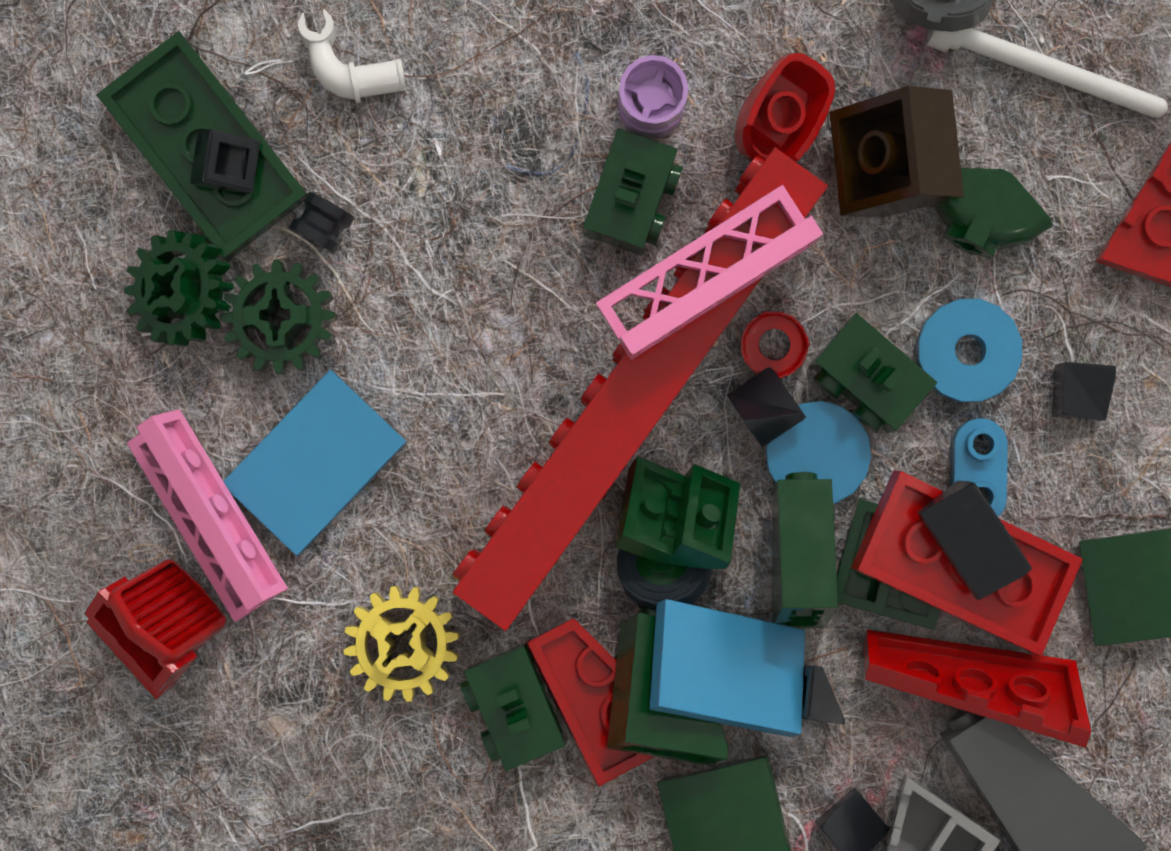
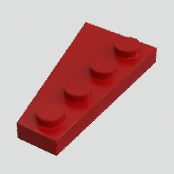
M1171 141L1094 261L1171 287Z
M868 629L866 631L863 642L865 680L1086 748L1092 731L1076 660L1043 655L1038 656L1023 652Z

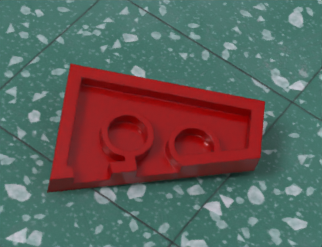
M571 618L525 642L596 786L600 787L654 758V756L607 749L616 660L575 618Z

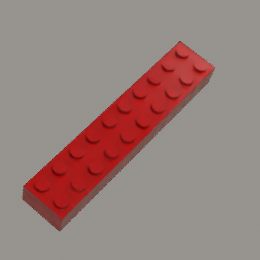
M777 148L773 149L766 160L756 155L738 181L740 183L734 190L740 196L734 204L726 198L707 223L708 227L704 234L781 185L785 187L803 217L806 218L828 185ZM778 203L759 214L755 235L775 239L793 227ZM751 220L734 231L748 233ZM726 237L719 239L712 244L708 265L729 268L743 258L746 242ZM753 244L751 253L762 247V245ZM704 250L688 260L702 263ZM675 267L676 271L673 276L678 279V282L671 291L663 286L661 294L676 298L683 297L696 288L700 271ZM706 273L704 283L716 275ZM761 278L632 360L621 344L617 346L611 360L617 366L607 379L598 373L580 398V403L586 407L576 422L566 417L548 442L549 446L555 449L545 465L541 466L535 461L516 486L524 494L514 508L511 510L503 505L484 530L492 538L481 553L475 548L470 550L458 565L452 576L459 583L452 593L504 631H507ZM653 300L649 302L644 310L645 314L642 317L644 320L650 317ZM659 302L657 312L670 304Z

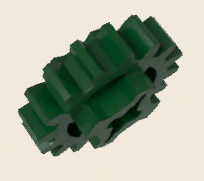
M169 230L167 238L154 235L151 237L153 250L138 248L136 251L139 259L142 261L140 266H128L127 272L135 277L134 285L124 288V294L134 296L135 302L130 305L127 312L129 315L141 316L136 329L139 332L151 333V341L183 347L189 346L190 341L204 342L206 340L205 328L218 330L221 327L219 319L215 316L218 310L230 311L231 308L226 301L222 300L223 292H229L234 289V284L223 281L222 277L231 268L230 263L216 260L221 248L218 245L206 243L205 236L176 230ZM185 255L184 258H178V256ZM174 318L183 319L179 322H171Z
M279 259L273 260L271 272L268 273L256 263L252 265L254 278L251 281L239 275L235 278L237 285L241 288L239 294L225 293L223 297L224 300L233 305V311L220 315V321L234 327V330L227 333L224 339L229 344H242L236 354L239 360L246 361L255 355L254 369L260 372H264L270 362H273L274 371L278 375L286 374L287 363L292 362L297 370L302 372L306 370L304 359L306 355L310 354L320 360L324 356L317 346L320 340L334 341L335 336L325 330L326 323L337 321L338 315L324 308L325 305L334 299L333 294L329 291L317 293L316 290L320 287L322 279L314 273L303 280L305 267L299 263H295L289 273L286 272L283 262ZM290 285L300 288L307 295L312 306L297 305L293 301ZM265 288V295L254 306H249L254 296ZM278 306H281L282 309L291 314L290 320L281 321L280 330L268 322L269 316L278 314ZM247 329L260 330L266 335L268 351L260 348L252 340ZM304 329H311L304 341L293 348V340Z

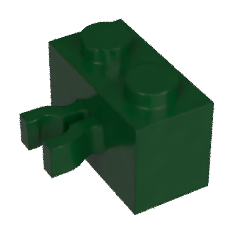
M617 128L583 226V236L640 256L643 254L646 243L656 246L666 218L665 215L657 213L662 196L666 194L673 197L683 166L674 164L678 148Z
M857 313L846 321L808 365L817 373L813 377L814 382L835 399L840 394L846 397L857 407L853 415L874 433H878L881 428L886 433L897 431L938 383Z
M525 643L468 666L465 669L464 673L467 680L460 683L461 690L472 713L477 710L481 711L488 728L481 732V737L492 762L501 759L505 771H508L566 745V738Z

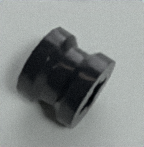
M309 192L304 200L306 209L302 216L293 219L288 228L308 242L334 255L339 247L338 236L342 229L350 228L355 218L332 202Z

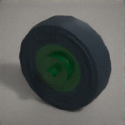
M619 549L617 554V576L626 595L641 608H649L656 611L657 603L665 599L692 605L706 591L712 575V569L668 564L641 557Z

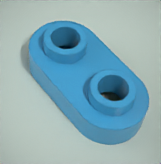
M979 418L967 421L955 430L951 439L950 486L957 481H971L978 488H984L989 495L988 503L999 517L1007 503L1008 442L1005 432L997 423L989 419ZM978 435L985 436L990 444L989 450L984 455L977 453L973 447V441Z

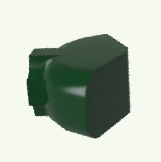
M961 168L964 197L934 204L941 220L947 226L942 237L950 241L954 247L964 252L987 259L993 258L998 249L1025 245L1053 227L1050 217L1016 177L1004 169Z

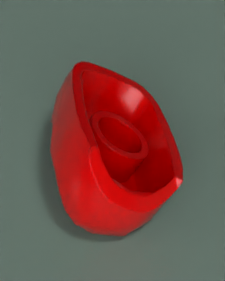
M789 53L781 56L759 80L742 105L733 135L736 149L749 162H752L756 155L766 160L774 148H777L795 162L799 161L815 141L831 107L835 94V81L831 73L817 61L803 53Z

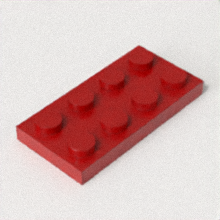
M893 470L851 569L1029 653L1042 656L1083 559L1000 519L1031 565L1032 570L992 594L976 600L917 514L920 509L944 491L905 472Z

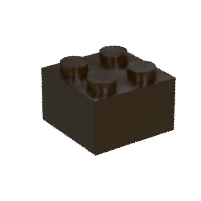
M906 86L829 112L840 216L884 218L964 197L952 90Z

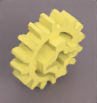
M399 585L390 587V600L385 601L378 592L371 594L370 600L373 609L369 610L362 606L356 607L353 612L362 621L360 626L349 625L345 628V633L356 638V643L343 649L344 655L357 656L359 661L350 670L351 675L355 676L365 672L369 678L366 681L364 690L369 692L379 684L384 687L383 699L386 701L392 699L396 690H402L405 701L411 702L415 696V687L418 686L426 695H430L435 691L431 680L433 676L443 681H446L450 676L448 670L443 666L444 661L454 662L459 658L457 652L448 649V643L460 638V632L447 631L445 626L454 616L452 611L439 615L435 609L440 598L436 595L426 603L420 601V587H413L408 598L402 596ZM393 608L415 610L407 620L394 622L389 617L382 615L385 611ZM416 623L417 627L411 635L413 637L409 642L411 648L414 649L413 654L405 651L393 658L389 663L388 659L393 654L392 649L396 644L394 639L390 637L391 634L400 635L411 629ZM430 623L437 637L436 655L433 654L434 652L426 644L425 630ZM369 632L377 640L379 657L375 663L372 661L368 650ZM410 665L417 671L423 672L418 676L404 679L390 676L397 667Z

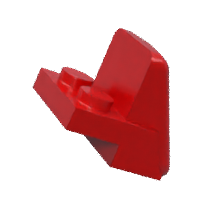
M170 559L158 563L130 580L123 577L111 585L102 588L84 613L89 618L86 623L156 700L175 685L196 659L197 655L194 652L216 636L227 622L225 615L205 589L177 562Z

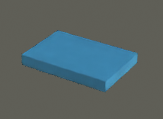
M330 369L224 480V483L235 498L296 556H300L408 442Z
M668 599L658 602L656 607L649 710L787 737L801 735L805 630Z

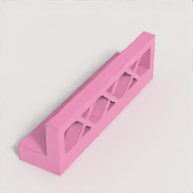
M781 185L597 301L596 306L632 360L813 246L824 234L812 215L806 219L803 217L785 187ZM778 203L793 227L775 239L755 235L759 214ZM751 220L748 233L734 231ZM726 237L746 242L743 258L729 268L708 265L712 244L719 239ZM753 244L762 245V247L751 253ZM704 250L702 263L688 260ZM678 266L700 271L696 288L683 297L676 298L661 294L665 274ZM706 273L716 275L704 283ZM658 279L655 293L640 290ZM629 296L653 300L650 317L629 331L625 329L612 308ZM659 302L670 304L657 312Z
M178 409L151 416L138 425L136 428L140 434L127 442V445L233 621L236 622L286 591L288 587L181 410Z

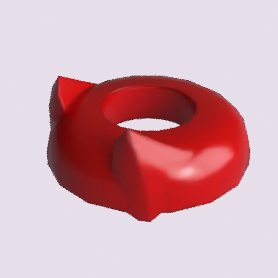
M761 311L758 316H755L746 325L741 336V353L746 365L756 374L770 367L780 379L793 374L803 364L810 346V340L803 325L794 316L782 311ZM771 329L783 331L790 340L788 353L779 359L766 357L759 348V340L762 334Z

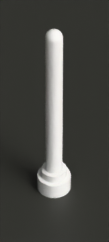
M973 28L954 32L929 29L925 45L946 53L948 49L958 51L962 47L1153 118L1164 116L1168 110L1167 102L1161 97Z

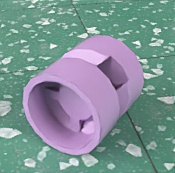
M649 55L638 58L626 68L620 80L618 111L622 123L629 132L653 140L665 137L677 128L684 115L688 94L686 76L678 64L663 56Z

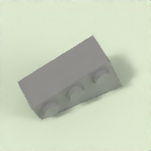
M904 775L885 851H994L1001 840L995 834L908 775Z

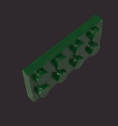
M180 31L176 32L96 94L211 243L221 248L220 254L225 260L229 261L304 202L307 196L305 190ZM212 129L260 141L253 193L201 187L190 183L196 140L200 132Z

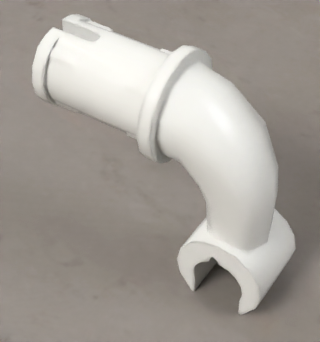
M323 9L326 25L321 30V34H318V32L308 30L305 15L302 13L298 21L300 36L303 44L308 48L313 74L325 89L339 97L353 99L356 101V104L361 103V98L407 91L401 59L354 66V61L348 62L349 65L343 64L335 56L332 48L336 39V31L331 15Z

